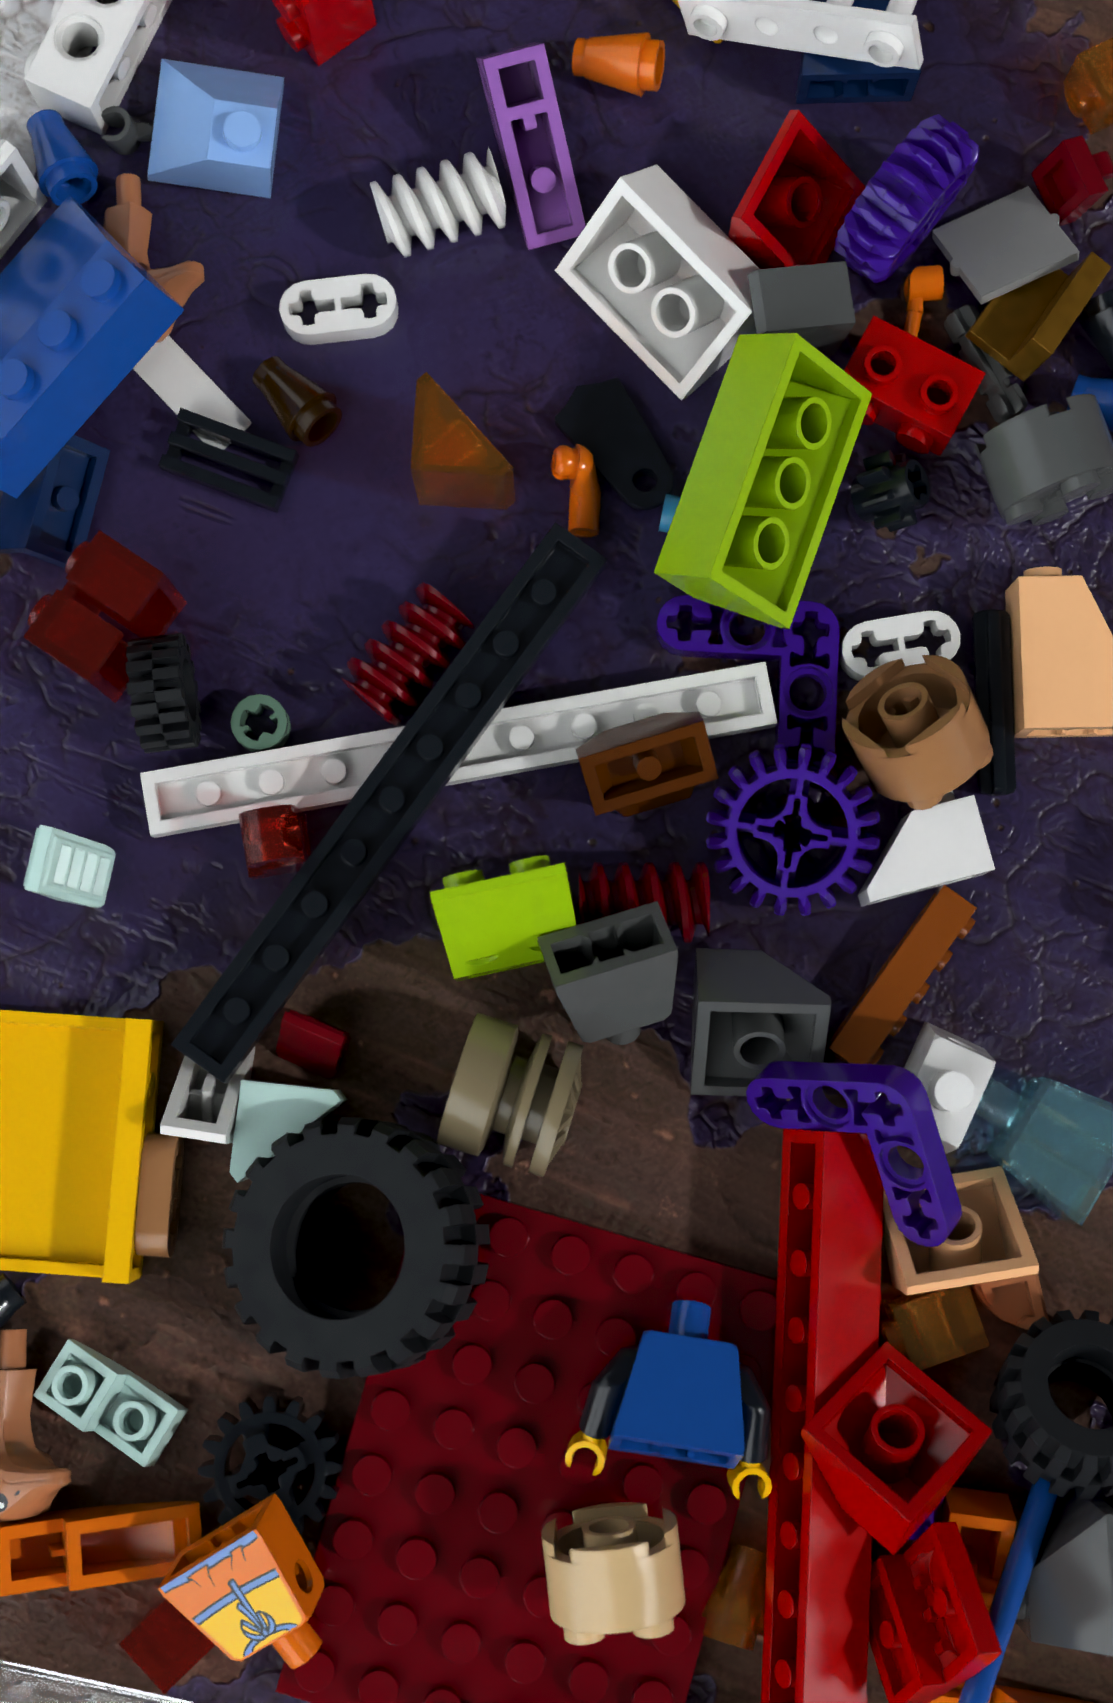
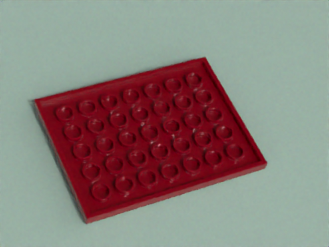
M479 1192L484 1205L475 1209L474 1213L477 1224H489L490 1244H479L478 1262L487 1263L489 1266L485 1284L473 1285L469 1294L478 1303L468 1320L456 1321L452 1327L454 1328L455 1336L441 1349L426 1352L425 1360L409 1367L367 1376L343 1457L344 1467L339 1472L336 1486L340 1489L336 1498L331 1499L314 1561L323 1575L325 1587L307 1622L321 1638L322 1644L311 1659L296 1669H290L284 1661L275 1692L310 1703H686L747 1476L739 1484L740 1498L736 1499L727 1480L728 1468L608 1449L610 1436L605 1439L607 1456L604 1468L596 1476H592L597 1460V1455L593 1450L585 1447L577 1449L570 1468L566 1465L565 1455L572 1436L581 1431L579 1421L592 1381L620 1348L638 1345L644 1331L653 1330L669 1333L671 1308L674 1301L691 1300L702 1302L711 1307L708 1339L728 1342L737 1346L739 1362L752 1369L768 1401L774 1375L777 1279ZM404 1248L403 1255H402V1258H401V1261H400V1265H399V1268H398V1272H397V1275H396V1279H395L394 1285H395V1283H396V1281H397V1279H398V1277H399V1274H400V1272H401V1268H402L403 1260H404L405 1248ZM604 1503L647 1504L648 1516L663 1519V1508L672 1511L677 1518L686 1599L683 1609L673 1617L674 1630L666 1636L653 1639L637 1637L632 1631L605 1634L601 1641L589 1645H574L566 1642L563 1628L554 1623L550 1617L541 1535L543 1527L556 1518L557 1530L573 1524V1510Z

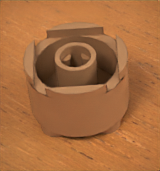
M922 655L925 661L922 664L905 666L901 658L887 662L863 677L850 691L845 702L849 711L846 720L842 718V728L872 787L886 798L907 802L909 807L915 810H925L937 805L942 800L944 794L953 791L965 783L977 770L985 767L993 757V748L990 743L987 725L963 671L953 661L937 655Z

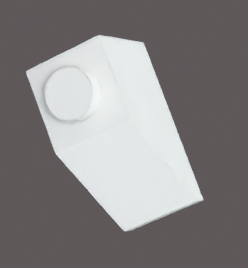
M951 791L944 794L942 800L934 807L925 810H913L904 816L858 893L861 907L982 876L995 870L975 796L971 795L955 800L954 793Z

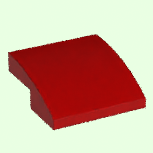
M957 1522L932 1523L904 1554L880 1555L872 1564L869 1642L888 1703H929L976 1675L1002 1654Z

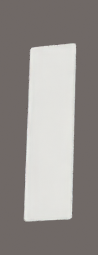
M169 335L162 342H156L133 368L177 416L180 408L243 431L251 425V421ZM192 430L206 444L223 450L230 445L227 442Z

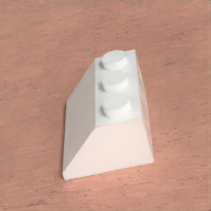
M657 164L621 176L555 269L565 282L681 401L689 397L731 358L739 334L756 333L748 274L759 270V268Z

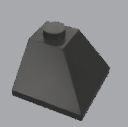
M696 948L692 994L691 1095L746 1096L748 1085L770 1062H823L831 1011L830 996L761 950Z
M1072 1488L1051 1513L1016 1618L1017 1625L1031 1642L1113 1657V1508L1097 1495L1092 1500H1077L1075 1489Z

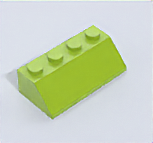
M797 333L739 334L653 573L695 599L778 628L790 629L872 393Z

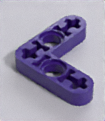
M690 595L675 596L663 605L659 611L655 627L656 636L662 648L673 655L681 657L778 662L775 744L784 743L787 752L796 750L800 743L801 727L788 729L787 719L800 724L823 721L824 730L813 727L810 731L809 743L811 744L812 752L820 753L821 759L827 750L835 752L839 624L831 609L821 603L799 601L790 629L778 628L762 622L764 625L763 638L754 645L746 646L736 642L729 632V623L738 613L695 599ZM686 611L690 612L691 622L695 624H711V611L722 612L717 631L720 644H710L708 642L712 630H694L689 641L678 640L677 630L667 628L666 622H675L678 613ZM804 618H813L815 628L825 630L826 636L819 637L813 647V662L826 660V668L811 663L794 667L790 666V658L801 661L804 656L803 636L793 634L792 630L800 628ZM807 677L820 683L824 691V700L819 708L805 711L797 708L792 703L789 695L790 685L799 678ZM787 756V761H796V760H793V759H788V756ZM816 761L812 764L819 766L821 761Z
M776 1061L770 1062L748 1085L746 1096L752 1112L761 1121L770 1126L785 1129L867 1133L894 1221L898 1229L909 1240L921 1246L937 1247L945 1242L959 1223L962 1216L961 1203L928 1094L922 1082L912 1072L895 1065ZM822 1086H829L839 1091L845 1098L848 1108L844 1109L832 1104L823 1093ZM897 1146L908 1147L915 1151L921 1158L924 1168L913 1167L906 1163L900 1157Z

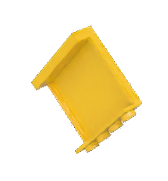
M0 1010L1 1271L100 1277L104 1283L130 1284L141 1278L143 1256L136 1255L134 1240L140 1163L146 1134L154 1132L164 1021Z

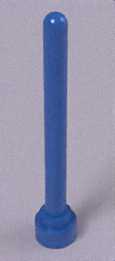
M1041 1477L1035 1485H1031L988 1612L1002 1654L976 1675L965 1681L958 1703H989L1057 1495L1048 1492L1050 1482Z

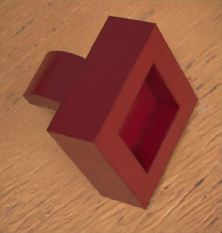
M1083 135L1063 140L1031 172L1048 212L1059 215V226L1073 223L1079 219L1108 191L1104 180L1113 178V161L1108 151H1101L1092 155Z

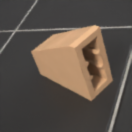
M1052 566L1035 567L1023 571V576H1018L1005 590L1006 612L1010 616L1014 738L1113 736V635L1083 576H1062V569Z

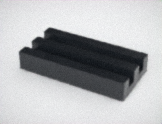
M180 408L176 418L179 423L175 432L171 431L167 441L170 446L166 455L162 454L158 466L168 473L277 513L299 459L298 452L289 447ZM194 430L281 462L280 468L277 470L190 438L191 432ZM184 451L273 483L270 493L181 461Z

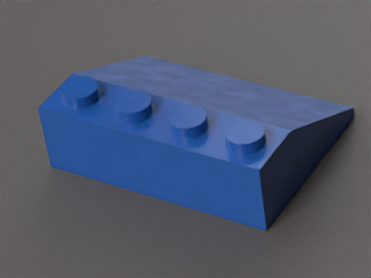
M70 195L0 273V490L16 499L185 310Z

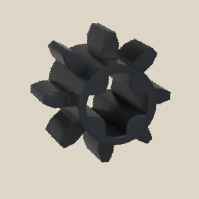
M891 450L864 458L863 463L866 472L857 474L851 484V499L858 516L864 522H874V527L877 530L887 527L890 532L917 524L914 510L923 508L930 497L929 481L921 464L915 459L906 460L904 453L894 456Z

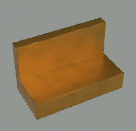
M1091 252L1069 275L1058 269L988 302L965 337L1024 382L1054 353L1112 266L1094 252Z

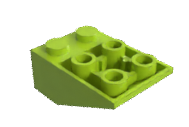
M541 855L509 863L511 874L485 880L482 870H471L442 878L444 889L431 891L430 897L453 978L457 982L545 963L537 937L576 926L565 863L550 865L549 856Z

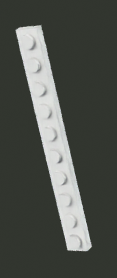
M766 662L502 708L446 786L578 763L579 760L575 749L602 731L661 713L699 712L704 720L708 739L774 728L777 725V718ZM405 726L140 773L150 836L158 838L348 804Z

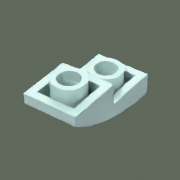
M75 1339L67 1340L33 1395L82 1432H96L143 1467H151L156 1464L189 1410L135 1373Z

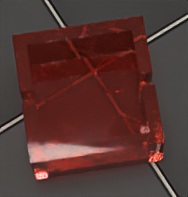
M99 530L91 542H82L69 557L65 567V573H67L65 578L68 582L61 591L57 589L53 595H44L33 607L27 620V625L30 628L23 637L56 664L116 704L126 690L127 683H129V677L126 673V662H128L126 647L129 646L128 643L122 640L124 634L98 616L100 612H103L140 638L158 636L166 633L187 601L163 572Z

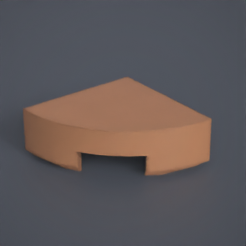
M1038 1274L971 1285L982 1305L994 1316L1010 1325L1029 1330L1032 1323L1042 1317L1049 1321Z

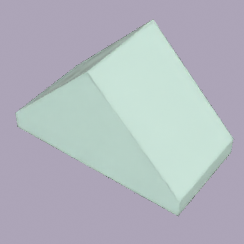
M251 1079L241 1080L229 1173L237 1183L247 1180L245 1172L257 1157L273 1158L275 1156L271 1150V1145L274 1141L286 1133L303 1134L302 1131L305 1124L324 1119L348 1099L340 1089Z

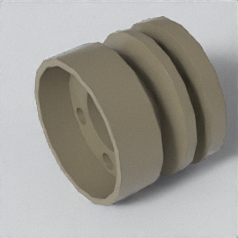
M477 1013L469 1031L450 1089L438 1132L437 1145L478 1157L492 1131L505 1134L503 1165L512 1168L521 1140L536 1144V1148L528 1173L544 1178L547 1166L560 1147L565 1144L583 1084L581 1082V1054L584 1045L568 1041L560 1069L545 1064L552 1035L543 1033L538 1039L529 1059L516 1055L518 1025Z

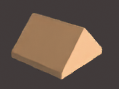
M1002 1166L952 1174L961 1203L962 1216L945 1242L937 1247L921 1246L906 1238L894 1221L884 1190L883 1237L892 1286L905 1295L1039 1273L1038 1260Z

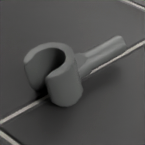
M111 106L102 111L101 116L107 125L116 128L124 127L117 135L101 136L104 142L116 153L129 155L134 153L142 142H151L154 124H150V122H135L125 109L118 106Z

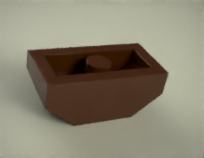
M699 712L661 713L602 731L575 749L595 816L613 810L619 812L624 817L632 816L691 797L696 785L719 779L704 720Z

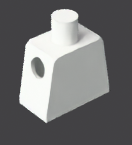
M924 1022L904 1068L912 1072L922 1082L928 1094L945 1154H948L958 1149L962 1143L993 1073L996 1061L985 1048L933 1024Z

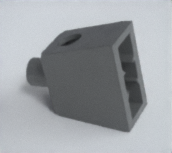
M657 901L537 937L556 994L582 1042L592 1043L606 1038L613 1044L626 1045L638 1038L641 1033V1027L663 1021L671 1015L678 950Z

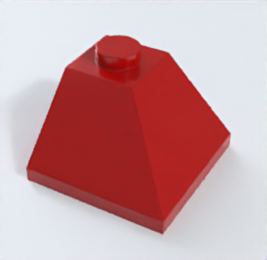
M886 1341L808 1421L800 1434L841 1509L890 1553L895 1555L937 1508L990 1437L993 1430Z

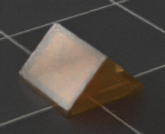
M425 372L416 382L410 469L419 505L507 510L516 502L513 466L435 380Z

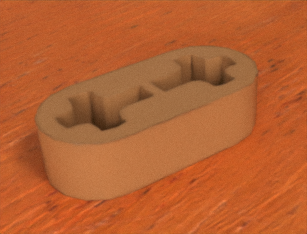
M148 1132L146 1134L141 1155L134 1240L135 1251L138 1256L171 1258L174 1253L179 1226L184 1165L183 1137L160 1134V1132Z

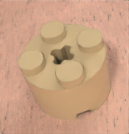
M604 1503L573 1510V1524L557 1530L556 1518L543 1527L541 1535L550 1617L554 1623L563 1628L566 1642L574 1645H589L601 1641L605 1634L632 1631L637 1637L653 1639L666 1636L674 1630L673 1617L683 1609L686 1599L677 1518L672 1511L663 1508V1519L648 1516L647 1504Z

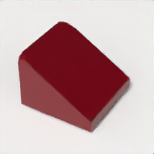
M290 1009L289 1012L285 1011L281 1021L276 1052L284 1060L323 1077L333 1078L352 1038L349 1037L350 1033Z

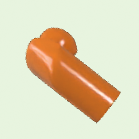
M576 444L575 448L560 445L553 451L551 473L558 480L570 479L568 532L575 537L597 536L600 523L601 489L593 454L580 444Z

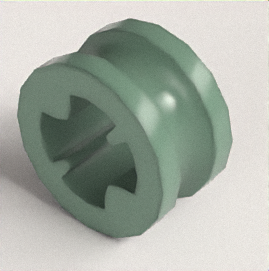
M263 694L248 696L241 700L232 712L230 721L232 733L237 741L252 753L282 748L289 739L291 731L290 717L280 702L271 696ZM264 709L273 711L274 713L269 718L274 724H277L275 732L273 734L263 732L259 736L258 741L247 737L253 733L251 728L245 725L249 715L260 717Z

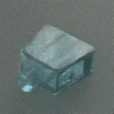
M1032 1077L1021 1095L991 1078L975 1111V1114L1000 1128L989 1147L988 1155L1057 1216L1065 1221L1082 1226L1113 1174V1104L1046 1077Z

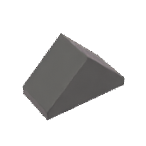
M846 261L759 269L748 274L757 334L797 333L826 357L836 354L856 323Z

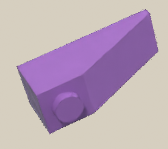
M534 42L477 57L476 60L491 122L527 249L531 250L578 237L586 225L544 43Z

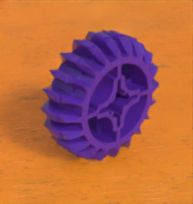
M940 114L922 120L917 128L911 129L902 143H898L893 153L887 160L883 161L880 169L868 181V185L855 200L856 203L850 212L844 217V223L838 230L835 239L834 250L846 261L847 266L860 276H866L874 283L886 280L895 273L898 267H902L908 257L915 253L922 241L929 236L931 230L942 219L944 213L956 200V196L967 183V179L975 170V164L979 159V145L969 138L968 132L954 121L950 123Z
M802 743L800 745L798 761H787V748L785 744H775L774 758L776 764L767 766L764 756L758 750L751 752L749 760L755 774L749 776L741 767L733 765L729 769L728 775L739 787L738 791L736 792L728 787L719 785L713 794L719 802L729 806L728 811L713 809L709 810L706 816L708 823L725 827V832L714 833L708 836L706 840L709 849L728 848L729 853L715 861L714 868L716 872L723 873L737 867L740 872L731 880L729 889L733 893H738L751 882L756 887L752 892L750 905L754 908H759L764 901L766 893L776 895L774 913L781 916L785 914L787 909V897H798L799 911L802 916L811 914L812 902L810 895L818 893L822 903L827 908H832L836 905L835 894L830 887L835 882L845 892L849 894L854 893L857 890V883L847 872L848 868L851 867L860 873H869L872 869V862L867 857L857 853L858 848L872 850L878 849L880 845L879 836L873 833L861 832V827L871 826L880 822L879 811L874 809L858 811L857 809L858 805L872 797L873 793L870 786H860L850 792L847 786L855 779L858 773L857 769L853 765H848L837 776L830 773L836 761V753L831 750H827L824 753L819 766L810 764L809 761L812 754L810 743ZM791 778L788 797L780 808L774 811L758 810L757 813L742 811L748 799L760 788L777 780ZM810 781L822 786L835 797L844 811L848 827L831 825V821L819 819L811 813L808 806ZM798 798L800 799L799 816H801V826L812 831L807 838L800 834L799 843L793 844L792 856L790 859H787L785 857L787 842H784L785 834L784 831L775 829V823L780 820L786 824V815L792 814L794 800ZM740 831L753 833V837L766 840L774 846L778 857L776 875L765 871L752 860L742 843ZM830 845L842 847L835 860L825 869L807 877L795 878L799 859L806 851L813 848L829 849Z

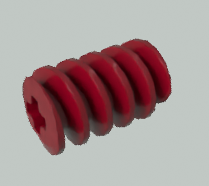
M423 582L415 589L423 608L404 601L398 609L406 626L386 620L381 625V628L389 644L386 645L371 638L367 640L364 647L372 663L370 664L352 657L347 662V666L355 681L350 682L341 678L367 706L385 721L395 726H398L402 721L393 704L396 701H400L415 708L419 702L410 687L413 682L432 689L436 684L427 667L432 663L447 670L451 665V661L445 648L450 645L462 650L467 643L462 629L466 626L475 630L472 622L452 602L431 585Z
M595 862L592 865L587 881H583L579 873V924L657 901L669 931L672 925H678L684 943L692 942L697 925H704L709 937L710 880L708 868L704 862L695 863L689 880L685 879L679 862H671L669 864L664 880L659 879L653 862L644 863L639 879L635 881L627 862H620L618 864L612 881H608L601 862Z

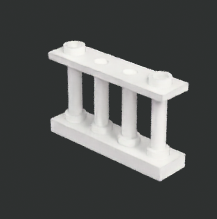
M678 0L688 35L698 36L709 41L720 39L870 62L880 67L896 66L920 70L924 60L917 16L912 15L918 0H890L886 11L852 6L854 0H827L826 2L812 0Z

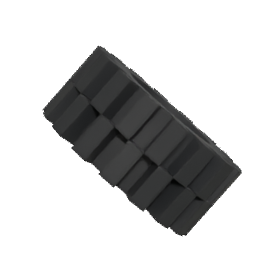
M174 633L129 639V647H126L128 662H126V673L129 677L127 689L128 695H131V715L135 717L134 728L136 735L139 736L141 748L144 749L145 753L198 747L201 741V720L199 717L201 708L197 698L199 690L194 677L195 667L193 660H191V650L186 642L185 635Z

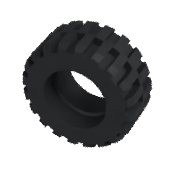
M342 1117L340 1121L322 1119L305 1124L302 1131L303 1134L286 1133L272 1143L271 1150L275 1155L273 1158L257 1157L245 1172L246 1177L252 1181V1184L248 1190H235L228 1208L230 1211L238 1213L235 1227L223 1229L222 1248H232L233 1266L225 1267L223 1271L227 1288H239L243 1300L236 1303L234 1308L244 1325L259 1324L262 1329L256 1334V1341L270 1354L287 1352L285 1356L286 1365L303 1373L319 1370L322 1378L345 1379L355 1376L366 1377L409 1367L425 1360L426 1352L441 1349L455 1336L452 1326L456 1321L469 1319L478 1303L473 1297L469 1296L472 1286L485 1284L489 1264L478 1262L479 1244H490L489 1224H477L474 1210L482 1207L484 1204L477 1187L465 1186L462 1182L461 1177L466 1172L465 1167L455 1155L442 1154L439 1151L440 1145H437V1141L425 1133L410 1131L407 1126L392 1122L354 1117ZM351 1183L374 1185L387 1196L399 1215L405 1239L403 1265L395 1285L377 1306L366 1310H350L333 1299L321 1284L312 1258L313 1231L321 1210L337 1191Z

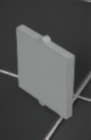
M1028 186L932 230V239L950 262L951 275L960 276L981 305L1079 260V250L1059 226V215L1050 214Z

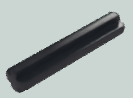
M990 609L976 612L972 617L975 700L987 725L990 743L993 748L991 761L985 767L978 770V790L980 794L987 796H1003L1012 794L1016 790L1010 616L1006 611Z

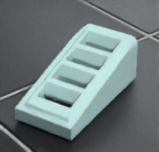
M40 825L39 828H36L23 886H25L27 891L54 900L91 908H101L106 900L116 853L114 849L102 843L54 827Z

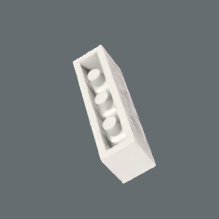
M56 0L52 9V23L42 43H37L31 48L24 67L25 76L23 79L38 107L44 110H55L61 114L62 118L102 136L105 135L109 125L103 120L101 116L102 111L111 106L119 107L172 0H118L112 4H102L104 0ZM85 47H97L87 57H75L77 52Z

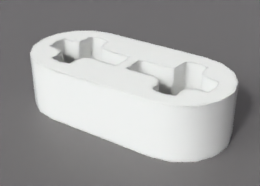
M357 274L295 283L284 292L279 307L286 332L293 340L306 345L369 339L385 335L394 327L398 319L399 310L392 285L385 278L377 274ZM367 294H375L377 302L384 304L377 307L376 317L365 318L361 308H354L363 305V296ZM307 301H314L318 311H325L315 314V324L304 325L301 317L294 315L303 311V303Z
M922 611L865 621L855 625L846 633L839 647L838 660L842 670L850 678L860 681L879 666L902 658L905 666L925 663L922 655H929L926 647L906 649L904 643L919 638L923 633L924 626L930 627L933 636L944 637L945 643L936 650V655L951 660L956 655L960 646V631L956 622L949 615L940 611ZM862 637H869V641L874 647L893 645L892 652L879 655L874 667H867L865 658H854L852 651L861 644Z

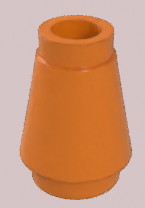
M649 32L589 38L578 37L576 39L572 53V73L574 76L585 77L587 80L640 97L644 95L645 91L658 92L661 86L665 65V44L663 40L651 39Z

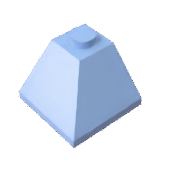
M162 59L148 165V181L271 199L284 77Z

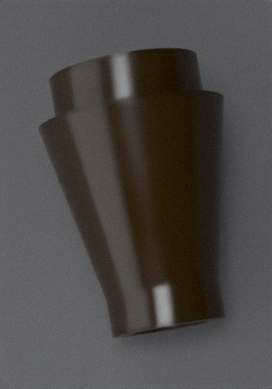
M278 356L266 359L254 372L253 384L262 392L292 441H302L306 446L312 447L325 441L336 430L342 418V411L336 405L337 399L333 393L289 367Z

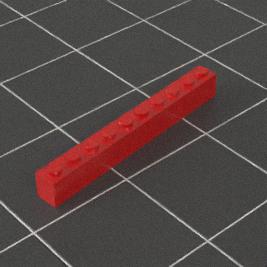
M783 1128L770 1452L772 1489L769 1494L761 1703H868L867 1670L872 1536L841 1509L800 1434L808 1421L878 1350L881 1304V1256L884 1234V1187L867 1133Z

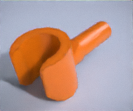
M940 265L917 266L904 281V297L907 302L904 331L917 338L923 314V302L941 301L943 298L944 274L943 268Z

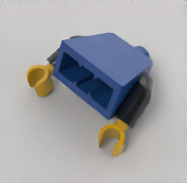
M691 1300L674 1301L671 1308L669 1333L653 1330L644 1331L638 1345H630L619 1349L591 1383L579 1421L581 1431L572 1436L566 1451L565 1462L569 1468L575 1451L585 1447L590 1448L597 1455L592 1476L600 1474L604 1468L607 1456L605 1439L610 1436L608 1449L728 1468L727 1480L736 1499L740 1498L739 1484L741 1480L751 1474L759 1476L757 1485L762 1499L771 1493V1479L762 1464L768 1458L771 1409L752 1369L739 1362L737 1346L728 1342L708 1339L711 1307L709 1305Z

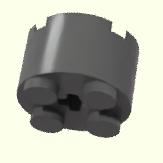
M1080 394L1067 397L1066 400L1070 410L1060 413L1057 411L1049 412L1047 404L1030 409L988 431L983 435L985 444L976 443L974 448L1000 517L1006 520L1007 525L1018 524L1029 519L1033 526L1046 524L1066 515L1069 512L1066 503L1084 495H1087L1088 500H1094L1113 493V439L1095 395Z

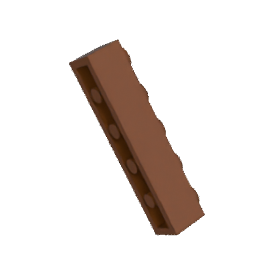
M946 885L938 887L829 1040L825 1049L844 1063L876 1064L884 1053V1049L880 1045L887 1035L890 1034L894 1037L905 1024L907 1017L903 1013L911 1001L918 1004L930 988V985L926 982L934 969L940 972L952 957L953 952L948 950L957 937L961 940L964 939L974 926L976 920L971 916L977 907Z

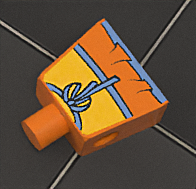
M273 1493L181 1550L158 1588L164 1598L231 1660L243 1661L272 1644L290 1669H296L311 1659L321 1647V1638L307 1620L311 1617L325 1587L324 1578L276 1493Z

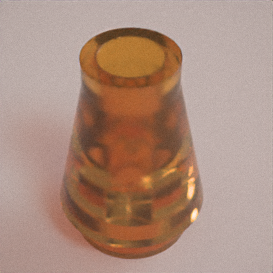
M733 1543L730 1557L701 1613V1616L706 1618L702 1633L704 1636L732 1646L754 1651L757 1636H764L767 1553Z

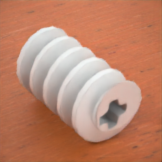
M489 146L487 149L486 167L481 165L472 152L464 154L463 173L460 175L451 162L445 159L440 162L439 181L436 182L423 166L418 167L416 170V182L413 189L410 188L402 175H393L392 195L390 196L386 195L376 181L369 182L387 243L393 242L404 257L411 256L412 236L415 235L418 236L428 250L434 249L435 231L438 228L442 229L451 243L458 242L459 222L465 221L475 236L481 235L482 218L487 213L499 229L505 227L506 204Z

